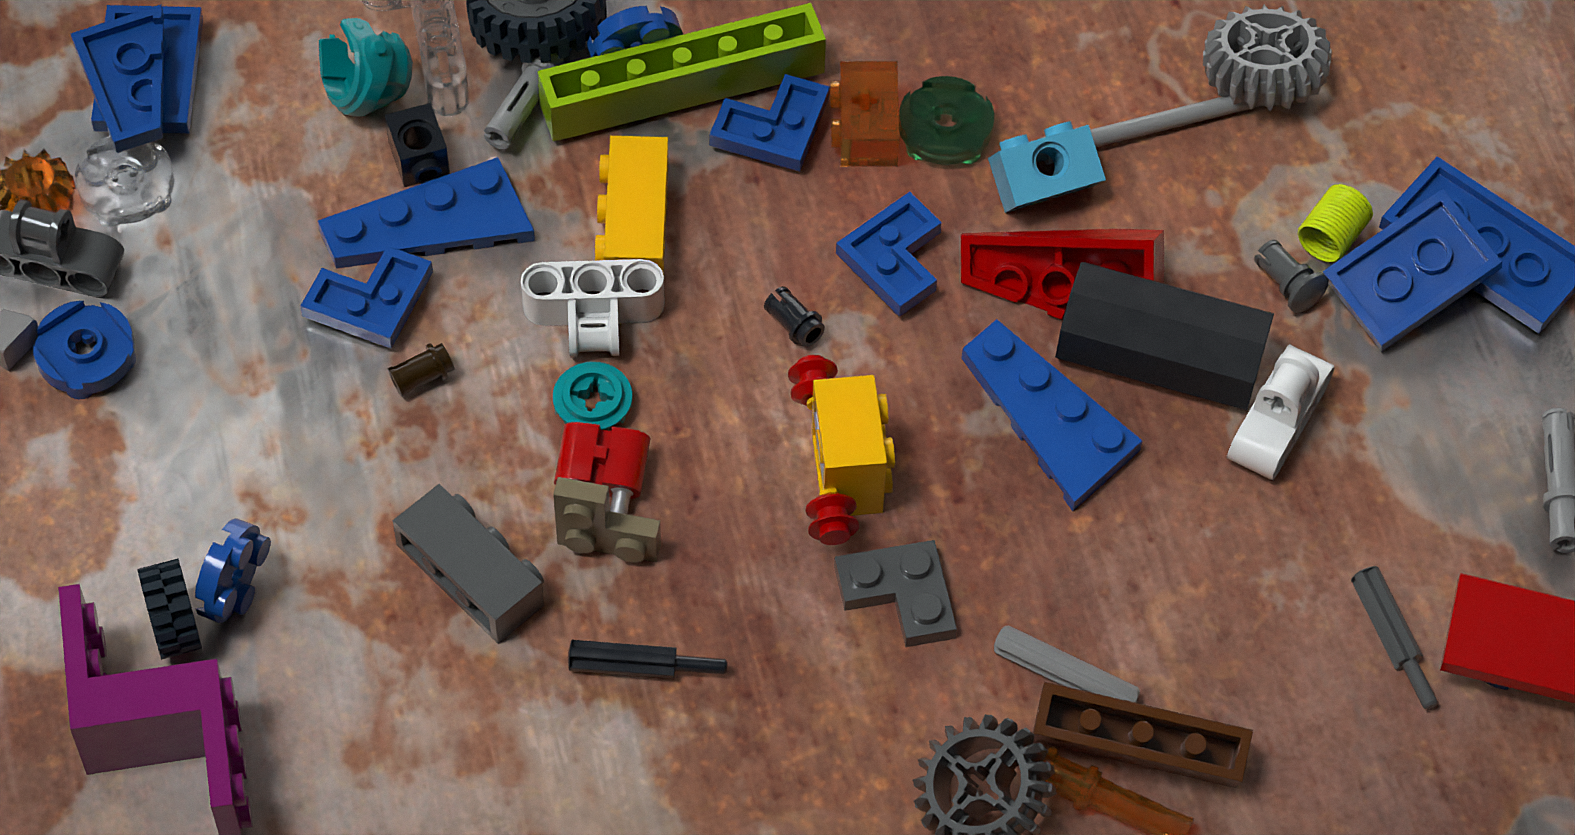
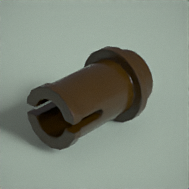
M429 343L426 345V351L394 367L387 368L389 376L401 397L439 377L444 381L448 379L447 373L455 370L453 362L442 343L434 347Z

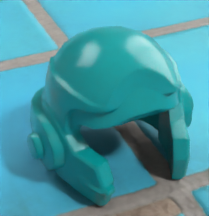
M360 18L343 19L340 26L347 37L351 52L354 53L355 64L348 57L347 43L336 38L334 34H330L329 38H321L319 40L320 74L323 85L331 103L344 115L363 117L376 109L383 108L393 101L400 99L408 91L412 79L413 61L408 47L399 34L394 32L389 34L383 31L376 35L369 22Z

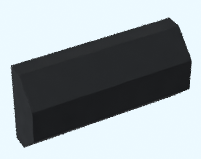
M1081 262L1060 329L1055 358L1248 410L1274 313Z

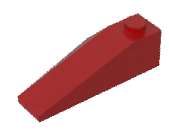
M1084 229L961 234V283L1012 302L1019 301L1047 311L1048 315L1061 320L1064 318L1069 296L1081 262L1160 283L1164 282V230Z

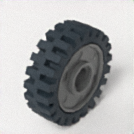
M466 0L470 30L473 38L476 37L477 44L481 48L487 46L488 53L494 56L502 52V57L505 60L513 61L517 55H520L521 63H532L533 56L535 55L540 56L541 62L551 61V54L556 53L562 59L570 56L569 48L577 52L586 48V41L589 40V37L593 41L598 37L597 26L607 18L606 0Z

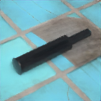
M571 640L568 649L569 671L674 678L675 671L724 675L727 673L728 662L726 659L679 656L676 655L677 648Z

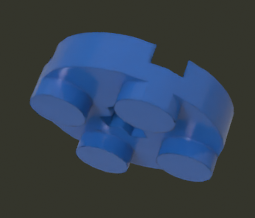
M636 6L622 10L603 20L597 26L600 35L594 41L589 37L587 47L590 57H595L683 35L676 14L669 8L660 6L662 14L649 13L647 6Z
M84 300L72 301L51 311L39 324L37 329L38 337L35 346L33 345V355L38 370L51 386L65 391L71 398L86 399L93 393L108 389L119 382L136 363L134 336L127 318L110 304L100 302L101 307L95 305L85 306ZM82 340L87 345L94 341L97 343L91 352L76 354L75 344Z
M237 518L230 520L222 528V530L231 533L224 544L212 543L202 564L196 584L195 598L204 601V607L195 608L197 614L217 623L227 621L234 612L244 615L248 611L255 594V587L250 584L257 566L259 567L264 563L271 546L270 538L261 535L258 526Z

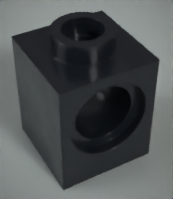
M431 103L385 115L388 143L404 187L423 184L450 174L447 146Z

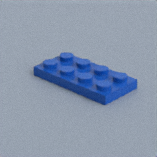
M1437 156L1382 216L1379 228L1383 230L1443 188L1502 261V269L1472 290L1537 333H1540L1575 293V246Z

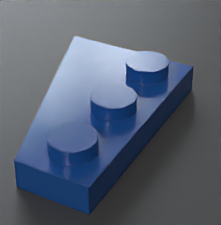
M162 4L70 33L74 48L116 153L162 139L164 92V13Z

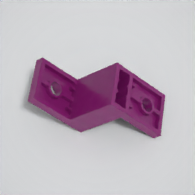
M80 584L58 587L70 730L86 774L206 757L210 805L218 834L244 835L243 829L252 828L253 822L249 796H246L244 779H247V768L243 747L241 748L239 732H242L239 703L238 700H235L232 677L222 678L217 659L107 675L106 672L103 673L101 658L107 657L103 627L98 624L95 603L85 602Z

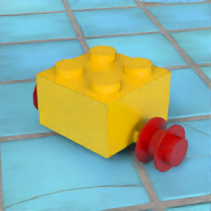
M808 355L800 358L788 370V378L795 384L790 391L792 400L812 410L811 434L819 496L811 500L805 508L807 516L815 520L809 525L808 533L812 538L820 540L825 545H840L847 542L850 536L859 530V521L853 516L883 513L884 494L893 492L891 468H895V453L892 437L886 438L885 424H888L889 420L887 397L885 393L877 394L874 375L835 378L838 368L833 361L825 359L820 355Z

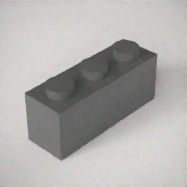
M438 484L392 520L396 545L499 644L544 607L542 587L544 579L539 570L527 559L519 561L509 551L510 548L506 539L497 529L492 526L486 529L475 518L474 510L461 495L455 494L452 496Z

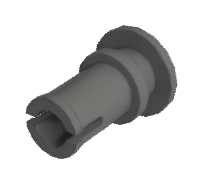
M1270 240L1260 247L1258 251L1266 258L1264 259L1260 254H1257L1254 257V262L1259 267H1262L1280 285L1279 291L1285 298H1288V307L1294 313L1304 312L1313 307L1322 298L1329 285V279L1324 273H1314L1307 264L1300 265L1277 240Z

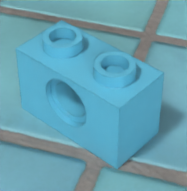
M1068 121L1044 129L1045 138L1029 142L1027 134L999 143L1001 151L990 156L988 161L1005 213L1091 188L1106 180L1089 125L1073 129L1072 122ZM1038 153H1044L1053 160L1054 173L1052 176L1044 175L1038 170L1036 166Z

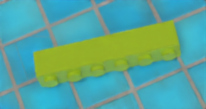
M807 3L539 70L537 74L540 107L554 142L779 85L782 83L785 74L802 79L825 73L826 38L812 3Z

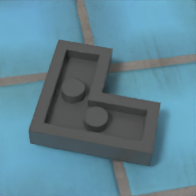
M935 540L835 556L834 568L844 611L895 602L905 647L956 639L957 628Z

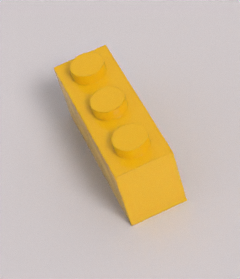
M610 135L609 155L600 154L599 182L608 183L607 195L598 194L597 223L605 224V235H596L595 261L650 260L661 268L664 276L669 167L668 137Z

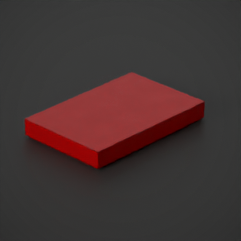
M1460 573L1457 580L1440 671L1575 703V600Z

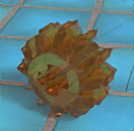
M24 149L21 159L17 161L5 157V169L0 170V210L13 212L14 207L20 200L31 201L33 207L52 212H58L60 209L73 210V194L75 193L76 185L73 175H70L66 163L62 161L61 157L51 159L50 154L45 149L35 157H31Z

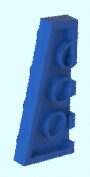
M498 157L317 221L319 232L336 269L378 263L387 246L407 253L425 252V256L445 254L444 248L473 244L475 250L494 247V241L517 238L518 243L535 241L534 229Z
M997 319L962 349L961 359L996 406H1001L1011 420V427L1021 441L1025 440L1038 457V465L1049 479L1053 478L1064 493L1063 499L1072 511L1078 508L1141 450L1142 440Z

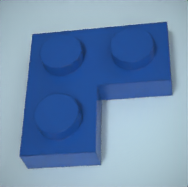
M785 74L770 110L725 98L709 134V146L800 171L830 98V86Z
M908 192L836 243V254L900 317L936 291L937 279L911 254L941 233L942 222L911 192Z
M387 246L367 283L321 268L300 305L302 317L391 349L433 273L432 261Z

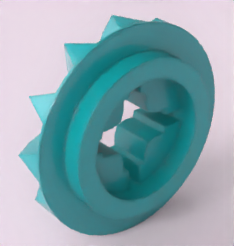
M602 362L577 364L566 370L558 378L554 386L553 405L555 414H558L565 424L570 422L598 424L601 430L609 431L611 426L618 422L624 424L626 414L632 408L631 385L620 370ZM595 385L598 386L601 401L597 402L592 411H588L584 399L589 398L590 392H593Z

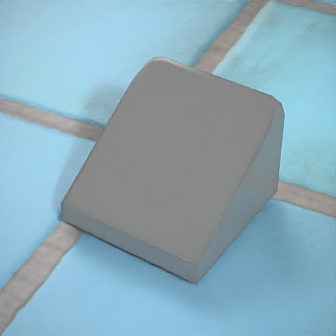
M6 309L0 311V366L8 371L30 350L38 337L37 321L29 315Z

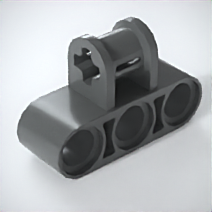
M27 200L18 201L13 212L0 210V275L87 296L102 297L108 293L124 255L125 249L120 242L104 233L76 227L70 210L60 209L58 212L39 209L33 207L31 201Z

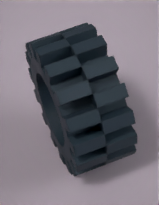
M179 558L137 569L161 660L202 649Z

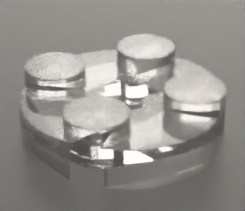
M108 136L95 142L86 151L88 157L82 162L81 167L78 163L75 170V183L81 203L87 211L96 216L100 224L113 227L119 224L139 222L156 213L165 211L170 206L172 201L171 193L175 182L170 157L160 144L153 141L154 145L147 143L116 153L112 140ZM127 172L130 177H136L129 184H116L119 181L118 174Z

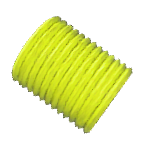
M1344 184L1332 185L1298 228L1299 241L1304 249L1317 259L1325 262H1337L1346 254L1354 241H1356V238L1372 220V206L1368 199L1355 188Z

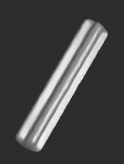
M1004 626L997 635L994 643L996 654L1066 687L1135 703L1138 702L1140 689L1137 686L1016 628Z

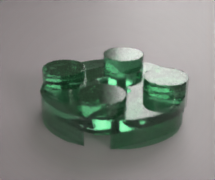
M939 76L927 79L922 82V88L915 90L911 95L909 91L901 102L898 122L899 133L906 144V151L909 156L915 160H925L940 165L972 164L977 162L993 134L994 109L988 97L986 96L985 101L982 95L975 92L976 86L965 79L952 76ZM948 114L951 115L952 122L957 124L946 127L939 125L935 121H940L942 115Z

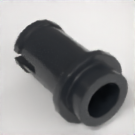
M787 287L777 288L775 291L782 298L781 301L771 293L764 303V309L769 314H772L790 332L789 339L794 344H802L804 347H808L816 343L825 330L822 316L817 311H809L791 294Z

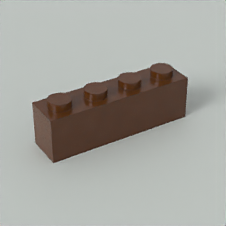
M1044 682L1032 733L1035 735L1034 741L1237 788L1243 781L1253 730Z

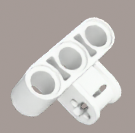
M650 260L540 262L526 268L520 281L523 311L529 321L543 326L568 325L570 357H577L579 352L609 351L612 356H619V324L653 321L663 312L665 304L663 272L656 263ZM641 289L649 290V292L638 293L635 291ZM589 291L600 292L598 294H587V292ZM543 292L551 293L545 296L537 295L538 293Z
M1289 344L1276 361L1274 370L1265 385L1259 390L1254 404L1231 443L1227 459L1268 479L1274 480L1322 398L1331 380L1335 366Z

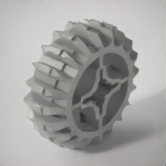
M1265 4L1259 10H1253L1245 6L1242 14L1228 12L1226 20H1216L1214 29L1208 31V36L1205 40V50L1203 51V66H1205L1209 85L1217 87L1218 96H1231L1233 105L1246 102L1251 110L1257 105L1266 106L1269 111L1275 105H1282L1286 109H1290L1293 101L1306 103L1309 95L1319 94L1320 87L1326 83L1327 76L1330 74L1332 49L1330 48V41L1326 37V29L1317 27L1316 19L1314 18L1303 19L1301 10L1289 13L1285 12L1284 6L1277 10L1268 9Z

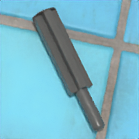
M1371 566L1357 572L1351 578V582L1395 670H1405L1424 709L1434 708L1438 701L1419 665V658L1423 654L1379 567Z

